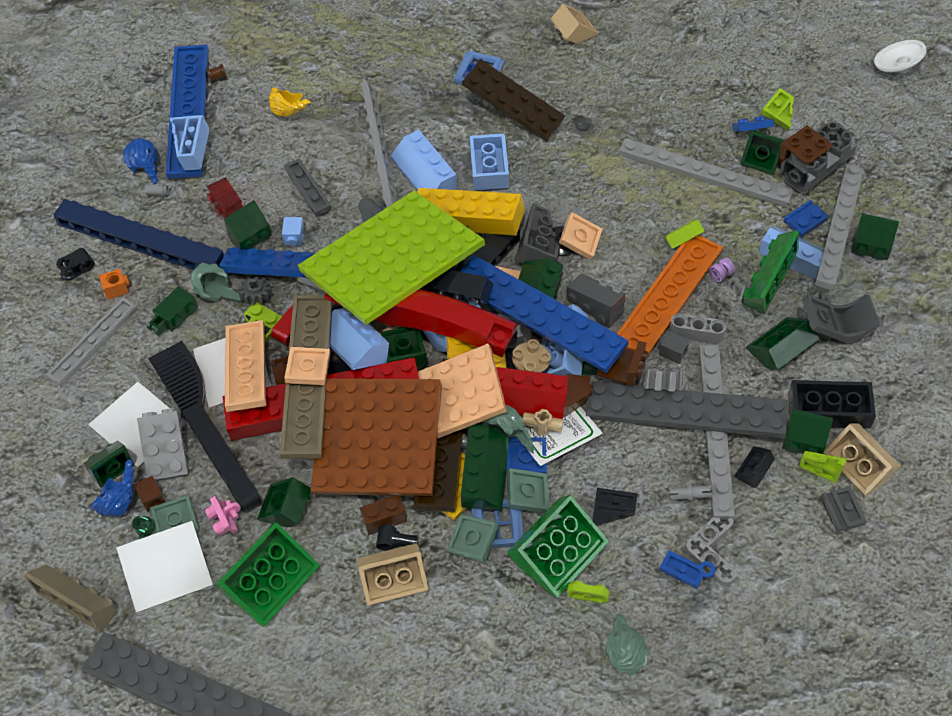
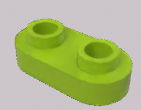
M573 581V583L568 584L567 595L573 599L607 603L610 591L603 585L596 584L592 586L581 581Z

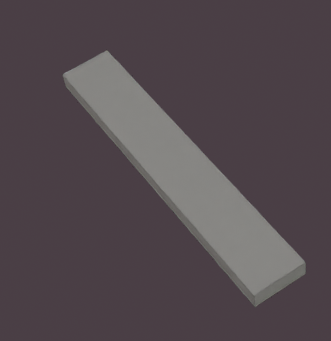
M122 297L45 375L46 378L62 387L138 310L137 305Z

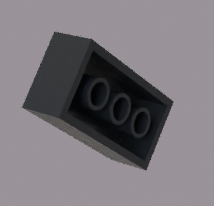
M792 380L788 392L790 416L792 409L833 418L831 427L846 428L849 424L858 423L863 428L872 427L876 418L872 382Z

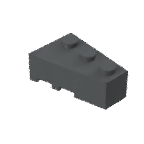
M583 273L567 286V299L571 303L578 305L585 313L590 314L599 324L605 325L607 328H610L624 313L626 293L622 291L620 293L614 292L611 286H601L598 280Z

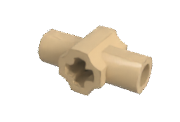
M541 409L539 412H535V414L524 412L522 422L525 426L534 427L533 429L536 430L537 434L545 435L550 430L562 431L563 419L553 418L548 410Z

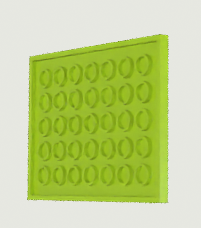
M414 190L297 266L301 273L367 325L484 246L485 241L478 234Z

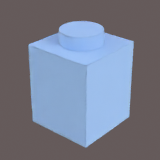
M284 217L282 230L284 245L302 246L304 235L302 217Z

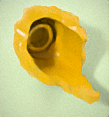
M275 87L271 88L269 96L271 111L275 115L290 117L297 114L300 110L306 108L310 101L307 99L302 100L303 94L299 92L290 93L288 90L283 91Z

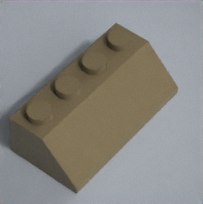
M46 564L25 574V578L37 594L100 633L117 613L113 607L114 603L105 596L103 598L99 597L98 593L89 586L84 588L79 580L73 576L70 578L66 577L65 572L56 566L53 569Z

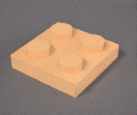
M571 212L568 215L559 243L591 260L594 257L602 228Z
M290 347L284 378L285 383L325 385L330 349Z

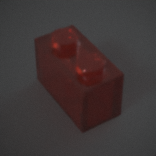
M226 177L207 186L209 192L206 194L211 204H215L214 208L217 214L222 215L223 218L228 217L243 207L241 199Z

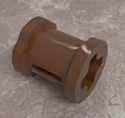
M223 64L212 69L206 68L211 83L216 79L227 78Z

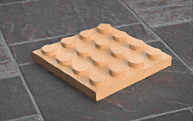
M489 344L418 372L419 379L441 380L437 439L507 412L492 349Z

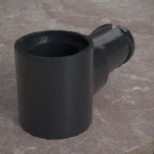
M380 525L376 548L388 551L394 549V547L398 548V546L416 544L418 536L401 534L392 525Z

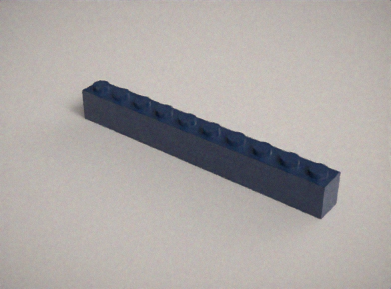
M64 199L53 214L58 226L194 270L202 262L217 264L219 267L224 257L223 250L218 247L195 242L184 236L180 237L169 231L146 226L138 221H131L122 216L110 214L107 211L97 210L92 206L79 204L76 201Z

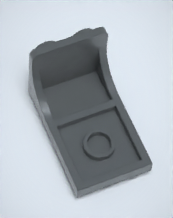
M808 294L802 298L804 311L808 315L809 326L813 331L850 345L880 326L871 296L867 294L845 305H833Z

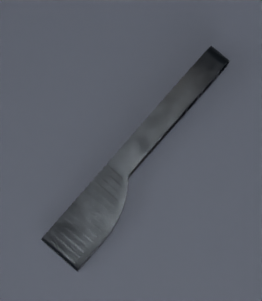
M183 341L149 357L148 360L182 412V415L236 502L239 503L243 513L261 504L262 501L255 488L204 410L205 386L203 377L195 359Z

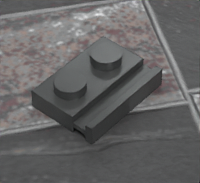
M851 486L822 494L821 497L837 532L866 524L867 521Z

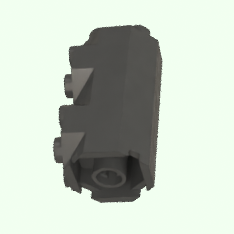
M829 122L822 125L816 132L832 144V148L809 165L790 152V156L782 162L780 169L781 175L785 174L786 176L784 180L786 185L797 193L803 190L804 192L809 191L854 155L857 147L855 134L848 131L840 123Z

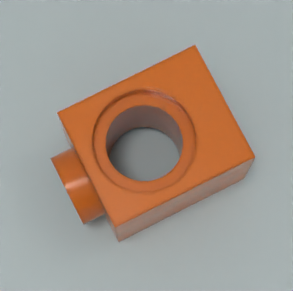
M121 269L99 275L107 300L129 293L127 286L130 283L127 275L122 274Z

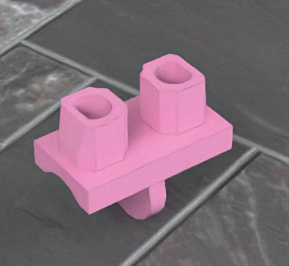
M216 496L210 499L212 504L205 509V512L211 520L217 517L220 519L212 526L215 533L220 536L228 531L233 534L236 533L238 528L233 519L238 518L237 513L241 509L239 503H232L231 500L226 502L223 500L219 501Z

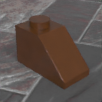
M567 374L568 384L564 417L586 404L588 396H592L593 385H590L589 376Z

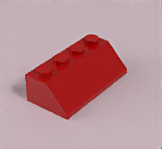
M496 367L505 405L514 408L522 417L524 412L535 414V412L545 409L549 411L553 418L563 419L568 376Z

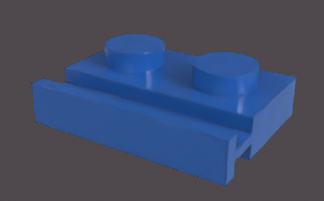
M757 116L752 121H748V118L738 119V123H732L734 131L741 132L773 127L774 122L773 119H767L765 116Z
M809 200L785 216L783 220L784 223L789 224L793 231H798L801 238L828 221L829 215L820 207L814 205L812 200Z

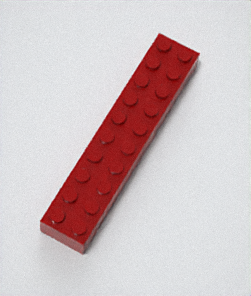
M414 357L327 375V379H419ZM286 383L266 387V406L227 412L225 396H222L226 430L231 441L282 431Z

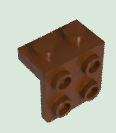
M806 125L782 142L779 157L782 160H786L791 152L802 162L809 165L832 148V144Z
M639 341L635 351L625 348L607 373L598 369L597 375L634 387L636 378H640L642 373V362L647 360L648 351H645L646 343Z

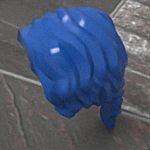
M142 138L133 139L123 150V162L127 164V167L133 173H136V169L144 168L152 179V183L156 184L158 182L155 170L156 165L154 164L158 161L156 148L149 140Z
M132 460L126 462L121 482H115L113 478L107 480L101 495L97 496L96 500L92 503L91 510H95L101 516L105 515L106 517L120 516L126 512L133 498L132 482L134 481V469L132 467Z

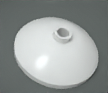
M917 40L896 42L885 47L876 55L874 59L875 66L879 70L889 73L909 70L924 58L927 51L926 46L923 42Z

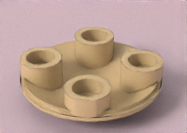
M535 339L518 345L512 353L513 364L518 370L541 373L548 368L551 360L549 351Z

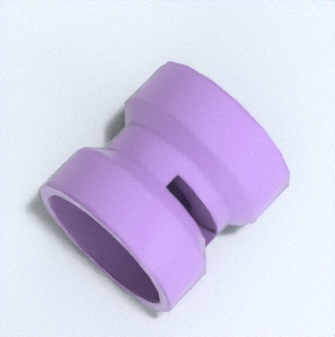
M724 257L719 261V264L709 267V273L716 282H721L726 276L735 273V266L730 259Z

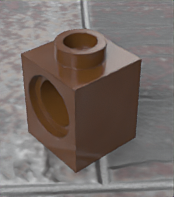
M153 476L143 478L134 484L147 512L150 511V507L165 503Z

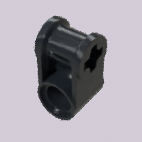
M79 248L58 259L56 265L61 270V278L69 281L90 271L94 267L95 262L84 248Z

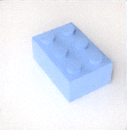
M505 134L470 136L474 190L509 188Z

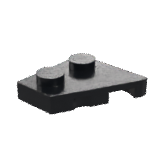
M597 488L592 521L598 526L635 515L638 493Z

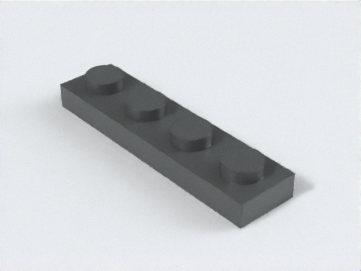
M300 158L284 165L285 171L316 217L332 210L331 204Z

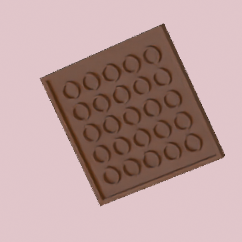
M326 379L322 458H314L311 493L433 496L441 380Z

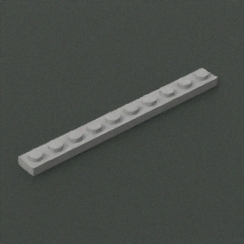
M366 80L361 83V94L365 100L363 105L367 112L366 120L370 125L368 130L373 140L371 145L375 150L374 159L378 165L376 170L381 180L379 185L383 190L382 199L387 208L397 202L398 199L376 93Z
M625 138L619 150V155L784 207L788 206L793 193L792 189L627 138Z
M846 164L815 282L816 286L830 290L835 288L864 171L863 168Z
M700 345L699 358L702 392L723 394L719 345ZM706 430L710 485H712L711 492L713 491V497L711 498L713 517L720 518V520H728L729 518L734 520L735 513L727 432Z

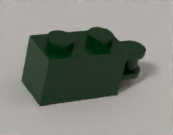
M178 286L152 310L155 317L148 323L147 329L153 330L157 336L161 335L166 329L173 332L198 308L195 297Z

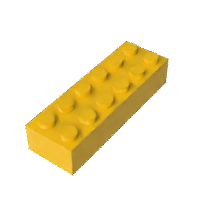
M419 188L417 193L465 226H469V229L475 233L516 236L525 211L522 194Z

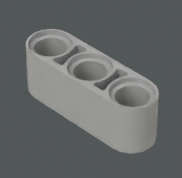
M677 313L671 318L669 331L689 340L719 344L724 340L726 324L719 319Z

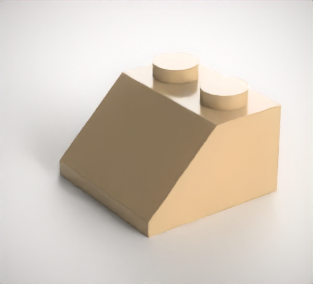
M564 3L551 17L555 23L554 27L562 33V38L567 42L571 41L577 44L599 34L583 12Z

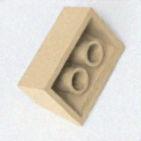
M859 423L849 424L824 451L825 455L847 459L842 472L865 496L889 480L901 467Z
M417 543L356 558L367 606L429 590Z

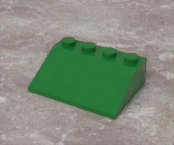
M796 230L779 234L776 240L772 239L768 247L770 250L768 255H764L761 259L759 272L755 271L752 276L751 282L753 283L750 289L746 288L743 293L744 305L763 314L766 313L799 250V232Z
M572 495L558 498L507 551V554L521 570L552 596L558 598L568 587V584L608 544L609 540Z
M275 522L214 583V586L233 604L260 626L264 627L320 565Z

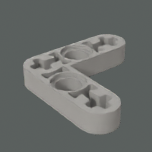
M713 517L688 539L685 550L698 565L704 562L707 557L714 558L716 561L714 566L717 572H715L712 578L722 586H730L735 580L736 572L711 547L732 528L733 518H729L727 524L723 523L718 529L717 526L720 523V518ZM712 531L715 537L708 539L704 536V532ZM692 545H699V549L692 550L691 547ZM709 567L703 568L707 573L711 571ZM723 573H724V574L729 573L730 576H729V578H728V577L722 578V574H723Z

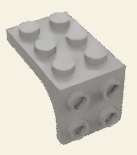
M174 408L164 409L162 414H157V412L142 413V417L137 418L147 478L153 476L154 480L189 474L180 425L182 412L176 411Z

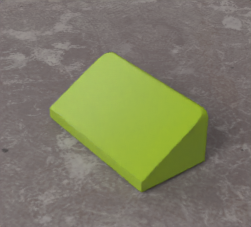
M694 219L665 235V239L671 248H675L703 233L704 229L700 221Z

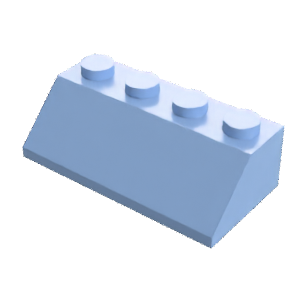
M420 130L405 136L390 156L417 191L419 188L448 190L457 188L456 173Z
M776 226L770 227L761 241L759 254L767 256L770 251L768 247L772 239L776 240L779 234L786 233L787 231ZM799 237V250L789 268L816 280L824 248Z
M574 304L567 306L588 318V314ZM542 338V345L549 351L551 360L548 368L541 373L567 376V374L581 375L583 363L581 358L546 338Z
M344 307L335 309L332 312L329 346L352 370L387 363L389 342L370 324L365 325Z

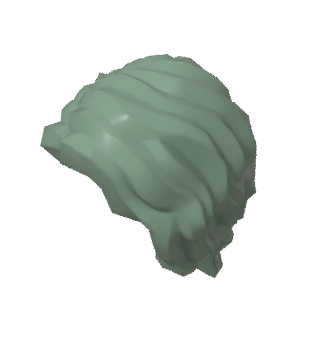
M202 262L192 272L190 280L193 291L201 298L218 301L221 298L238 302L243 301L240 300L237 292L229 288L228 275L217 264Z
M505 405L507 412L481 421L483 426H490L508 437L517 436L529 452L535 450L533 440L530 434H528V430L525 429L522 418L514 408Z
M619 613L615 615L614 629L608 635L606 653L610 664L618 672H625L630 676L647 665L649 649L644 638L640 636L636 629L631 628L627 624L625 617Z

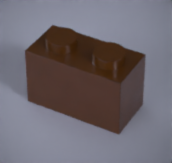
M393 495L360 507L361 517L368 535L377 533L380 525L396 526L407 522L405 509L399 495Z

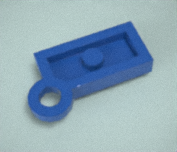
M670 550L659 568L660 571L695 589H698L703 578L713 577L716 570L714 564L709 561H704L698 565ZM709 567L711 571L709 573H705L703 571V568Z

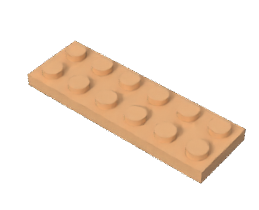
M261 320L226 326V411L266 406L264 322Z

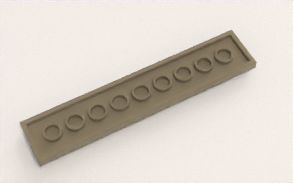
M294 295L289 352L290 347L329 349L332 302L324 299L325 295ZM286 383L280 444L281 459L322 458L325 385Z

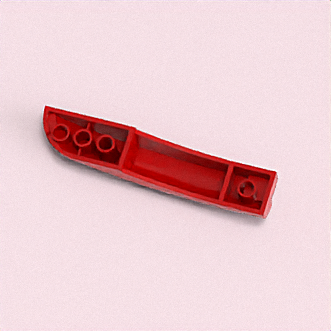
M422 289L417 290L375 319L392 327L397 325L441 334L475 347L489 344L492 353L503 357L517 329L516 322L466 302ZM325 294L324 299L341 305L330 295Z

